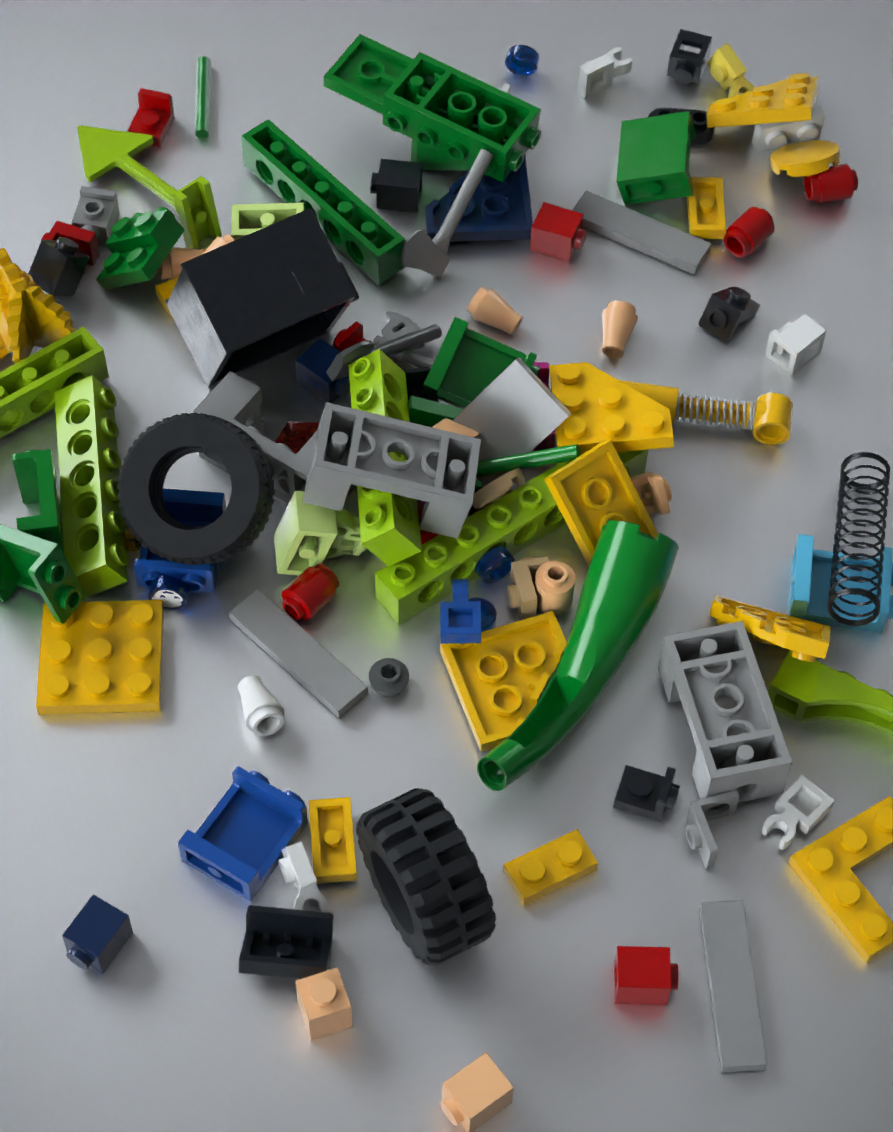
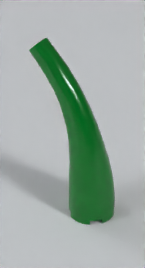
M611 520L607 521L606 525H603L582 586L575 619L562 658L552 679L526 719L510 736L482 757L477 764L479 778L489 789L494 791L505 789L540 763L568 736L598 700L639 640L658 607L679 549L678 544L674 540L660 532L655 539L646 533L640 532V525L630 522Z

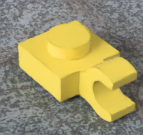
M729 43L718 48L706 63L712 77L720 83L724 91L729 89L728 98L755 88L745 78L744 73L747 69Z

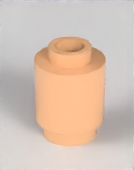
M548 561L538 568L534 588L537 596V607L541 612L553 611L555 616L564 613L571 606L575 586V573L568 564L561 561Z

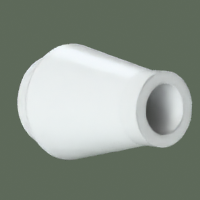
M248 676L241 680L238 689L242 698L247 728L258 736H268L277 732L284 724V708L263 685L260 677Z

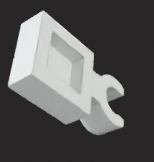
M801 775L776 801L774 810L779 814H773L766 819L762 834L766 836L774 828L783 830L785 835L781 838L779 847L782 850L786 849L793 842L796 828L807 835L830 811L835 800L805 776Z

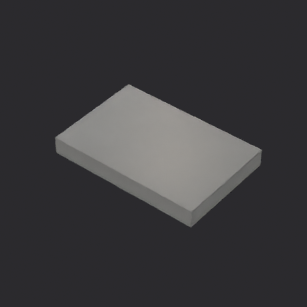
M518 357L452 421L480 433L478 439H481L478 461L532 452L571 415V412ZM508 472L476 478L482 481L483 486H486Z

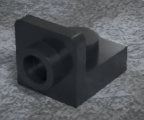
M626 765L613 808L661 822L665 808L674 809L680 785L673 783L676 769L668 767L664 777Z

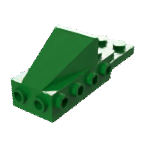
M361 34L358 35L323 78L324 87L382 114L383 125L412 138L411 162L423 163V170H470L480 150L484 149L493 154L484 175L503 182L511 171L516 172L519 169L524 154L528 149L533 150L541 136V130L538 129L540 108L421 52L412 59Z

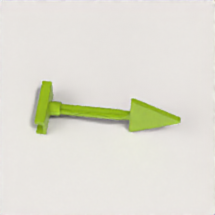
M89 126L77 127L87 182H92L111 169L119 167L174 207L175 212L178 214L180 225L185 230L183 237L186 248L200 249L199 242L210 235L215 239L216 237H222L211 185L208 180L200 176L177 191L132 158V156L154 143L152 135Z

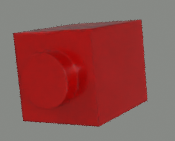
M543 202L531 226L530 250L570 262L575 250H581L586 239L587 230L582 229L584 214Z
M617 946L614 959V1004L667 1005L671 990L678 989L679 980L678 964L670 963V947Z

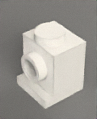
M803 314L793 323L787 322L779 332L774 329L769 333L765 356L790 376H793L821 354L827 330L818 321Z

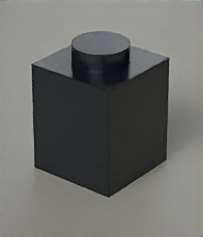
M381 159L379 173H372L370 188L371 193L376 194L377 208L418 213L423 187V163Z
M58 237V240H41L28 275L32 277L37 286H40L42 290L50 295H75L90 257L78 249L79 245L71 239Z

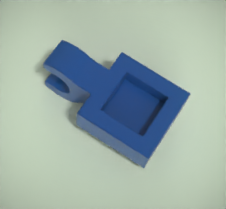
M453 579V602H440L441 644L481 643V601H469V579Z

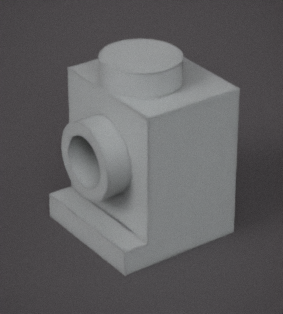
M81 186V197L72 220V225L96 232L97 244L104 245L112 235L111 229L120 216L116 191Z

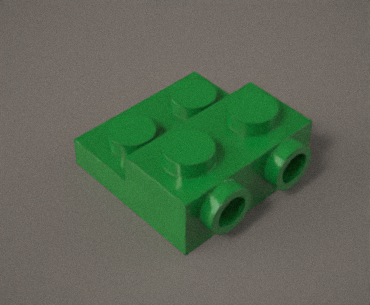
M158 207L153 213L151 211L145 213L137 212L132 218L124 217L117 221L111 229L112 235L104 244L112 254L103 262L104 268L96 278V281L106 290L151 280L185 231L175 219L174 214L165 207Z

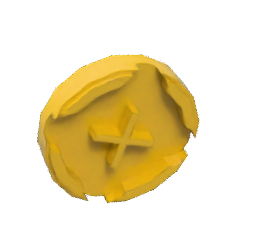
M823 140L801 141L788 144L771 153V169L778 175H780L781 170L787 171V176L791 177L819 174L828 170L830 163L834 166L838 165L841 159L840 148L834 142Z

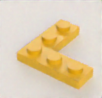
M890 796L794 853L788 861L790 867L866 963L893 947V921L853 871L893 847V799Z

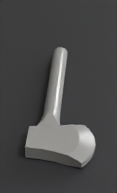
M484 149L480 150L440 230L432 240L422 229L415 231L408 237L401 252L402 266L416 268L441 279L451 259L447 253L452 235L478 187L493 154Z

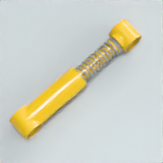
M619 380L669 408L672 425H674V421H679V418H682L683 422L687 418L690 423L693 419L696 420L697 424L699 420H702L703 425L706 421H709L710 426L713 422H716V426L722 423L723 428L726 424H729V428H732V425H736V429L742 426L743 430L752 431L754 438L766 445H780L787 442L790 438L793 402L785 395L768 393L760 396L756 403H746L743 401L740 404L739 400L733 403L732 399L727 403L725 398L721 402L718 397L713 401L712 396L708 400H706L705 395L702 399H700L699 395L693 398L692 394L686 397V393L680 396L679 388Z

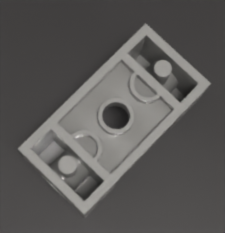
M230 371L194 409L193 413H203L222 418L240 427L256 440V443L260 445L262 451L267 456L266 459L269 461L270 469L273 472L272 480H274L275 490L273 499L287 507L295 491H305L317 431L297 454H294L285 444L275 443L264 436V420L261 419L263 416L260 409V404L262 403L261 388L253 380L242 378ZM199 453V457L229 474L225 465L216 457L207 453ZM350 485L347 497L357 485Z
M326 402L314 439L303 502L342 511L350 485L354 484L425 501L421 512L420 530L458 538L473 503L481 439ZM399 452L405 456L407 461H395L389 457L388 453Z
M743 621L664 636L658 671L668 702H682L697 748L692 776L699 798L704 799L738 790L740 794L739 803L783 794L793 762ZM723 695L730 696L736 701L737 706L732 709H724L716 703L715 699ZM726 803L718 804L711 808L724 806Z

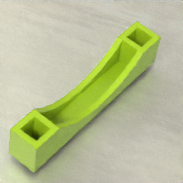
M789 650L769 687L768 694L774 710L801 723L818 720L848 721L867 725L893 736V696L888 691L879 688L875 689L856 680L850 673L837 671L820 663L817 659L815 662H807L791 656L792 650Z

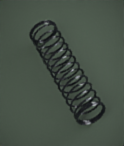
M872 452L851 454L842 462L840 471L841 478L838 491L839 500L837 501L838 510L836 512L837 521L835 523L836 532L834 534V555L832 556L833 566L831 567L828 612L836 621L849 626L869 624L880 614L879 597L881 596L880 586L882 584L881 574L883 573L882 562L884 560L882 552L885 547L883 541L885 539L884 529L886 528L885 518L887 517L886 507L888 506L887 496L889 493L887 486L890 479V466L887 460ZM866 457L878 460L884 465L886 472L872 465H859L850 468L846 472L845 468L851 461ZM859 468H873L883 473L884 477L881 480L872 476L849 478L847 474ZM869 478L876 480L878 482L872 484H860L855 482L854 480ZM845 486L849 488L846 492L844 490ZM858 489H869V490H873V491H872V492H865V491H859ZM852 491L866 495L879 493L882 498L879 500L868 497L852 499L847 494ZM844 497L848 499L845 503L843 501ZM857 500H868V501H872V502L866 503V502H859V501H857ZM850 502L861 505L878 504L881 506V509L878 511L867 508L852 510L847 504ZM843 508H845V509L848 510V511L845 512L844 514H843V512H842V509H843ZM856 511H868L871 513H860ZM849 513L862 516L877 515L880 517V520L877 522L866 519L851 521L846 515ZM844 518L847 522L842 525L841 520ZM856 522H866L870 524H861ZM849 524L862 527L876 526L880 530L876 533L868 531L851 532L845 526ZM843 529L846 533L841 536L840 531ZM848 535L862 538L875 537L879 541L875 544L866 542L850 543L844 538ZM842 540L845 545L840 547L839 542ZM848 546L861 549L874 548L878 553L872 556L864 553L849 554L843 549ZM841 551L845 556L839 558L838 553ZM848 557L859 560L872 559L877 564L872 567L847 565L842 560ZM841 563L845 567L838 569L837 565ZM846 569L856 571L871 570L876 576L870 579L861 576L848 577L842 571ZM839 574L843 579L837 581L836 576ZM847 580L860 583L870 582L875 587L870 590L846 588L840 583ZM838 585L843 590L836 592L835 588ZM847 594L861 595L867 597L870 601L852 602L841 596ZM838 598L843 602L858 606L874 603L875 608L869 613L853 614L841 610L834 600ZM832 606H833L835 609H837L839 612H841V613H843V614H846V615H848V616H853V617H865V616H869V615H871V616L868 617V618H866V619H861V620H849V619L840 617L838 614H836V613L834 612Z

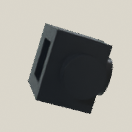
M680 29L669 56L667 76L673 77L679 84L699 83L710 57L712 37ZM687 45L701 50L698 54L686 51L684 47Z

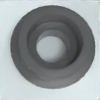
M384 658L375 662L369 671L370 686L383 697L399 695L409 682L407 667L404 663L394 658ZM386 673L395 674L393 678H385L382 675Z

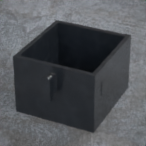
M309 208L181 263V273L170 298L165 300V303L208 387L221 381L230 371L235 374L240 373L329 333L350 303L359 299V295L343 263L338 262L312 209Z

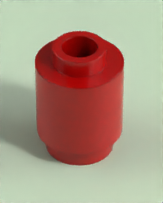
M848 164L829 166L828 170L819 174L804 176L805 196L808 201H816V203L850 199L858 188L856 171L851 170Z
M750 207L727 228L726 235L723 238L726 249L736 257L751 255L774 233L775 227L772 216L764 209Z
M318 563L314 567L310 566L282 591V606L293 619L309 621L336 595L339 580L334 572L324 564Z

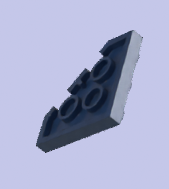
M525 154L519 169L516 172L511 171L503 182L491 176L483 175L450 242L531 239L533 220ZM466 172L449 187V192L440 200L434 199L425 207L426 231L431 240L440 230L469 172Z

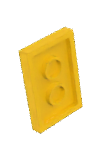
M611 440L599 443L544 478L588 566H590L602 527L607 524V521L616 520L640 525V532L656 539L658 532Z

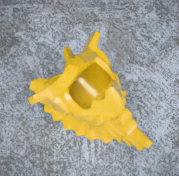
M1 248L0 360L9 352H13L12 361L16 364L27 358L34 346L45 348L74 332L77 328L72 327L73 321L71 320L70 312L63 311V306L55 302L53 295L45 294L41 287L35 284L30 275L22 271L18 265L12 263L6 249Z

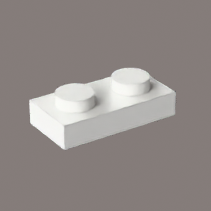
M816 106L812 120L756 124L752 144L756 152L767 149H778L796 142L820 138L826 115L821 106Z

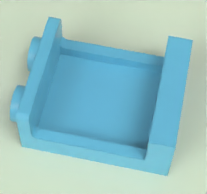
M798 534L792 559L788 615L833 627L882 633L887 618L893 619V595H890V589L893 586L892 548L884 547L882 552L884 560L882 562L881 596L879 597L880 614L869 624L849 626L839 623L828 612L833 552L814 550V536ZM838 553L839 558L845 556L843 553ZM848 557L842 560L847 565L872 567L877 564L872 559L859 560ZM841 563L837 565L838 569L845 567ZM846 569L842 571L848 577L861 576L870 579L876 576L871 570L856 571ZM838 574L836 576L837 581H839L840 579H843V577ZM847 580L840 583L846 588L870 590L875 587L870 582L860 583ZM838 585L835 588L836 592L843 590ZM847 594L841 596L852 602L870 601V599L861 595ZM838 598L834 600L841 610L853 614L869 613L875 608L874 603L858 606L848 604ZM832 606V608H833V610H834V612H835L836 614H838L840 617H843V618H846V619H849V620H861V619H866V618H868V617L871 616V615L865 616V617H853V616H848V615H846V614H843V613L839 612L837 609H835V608Z

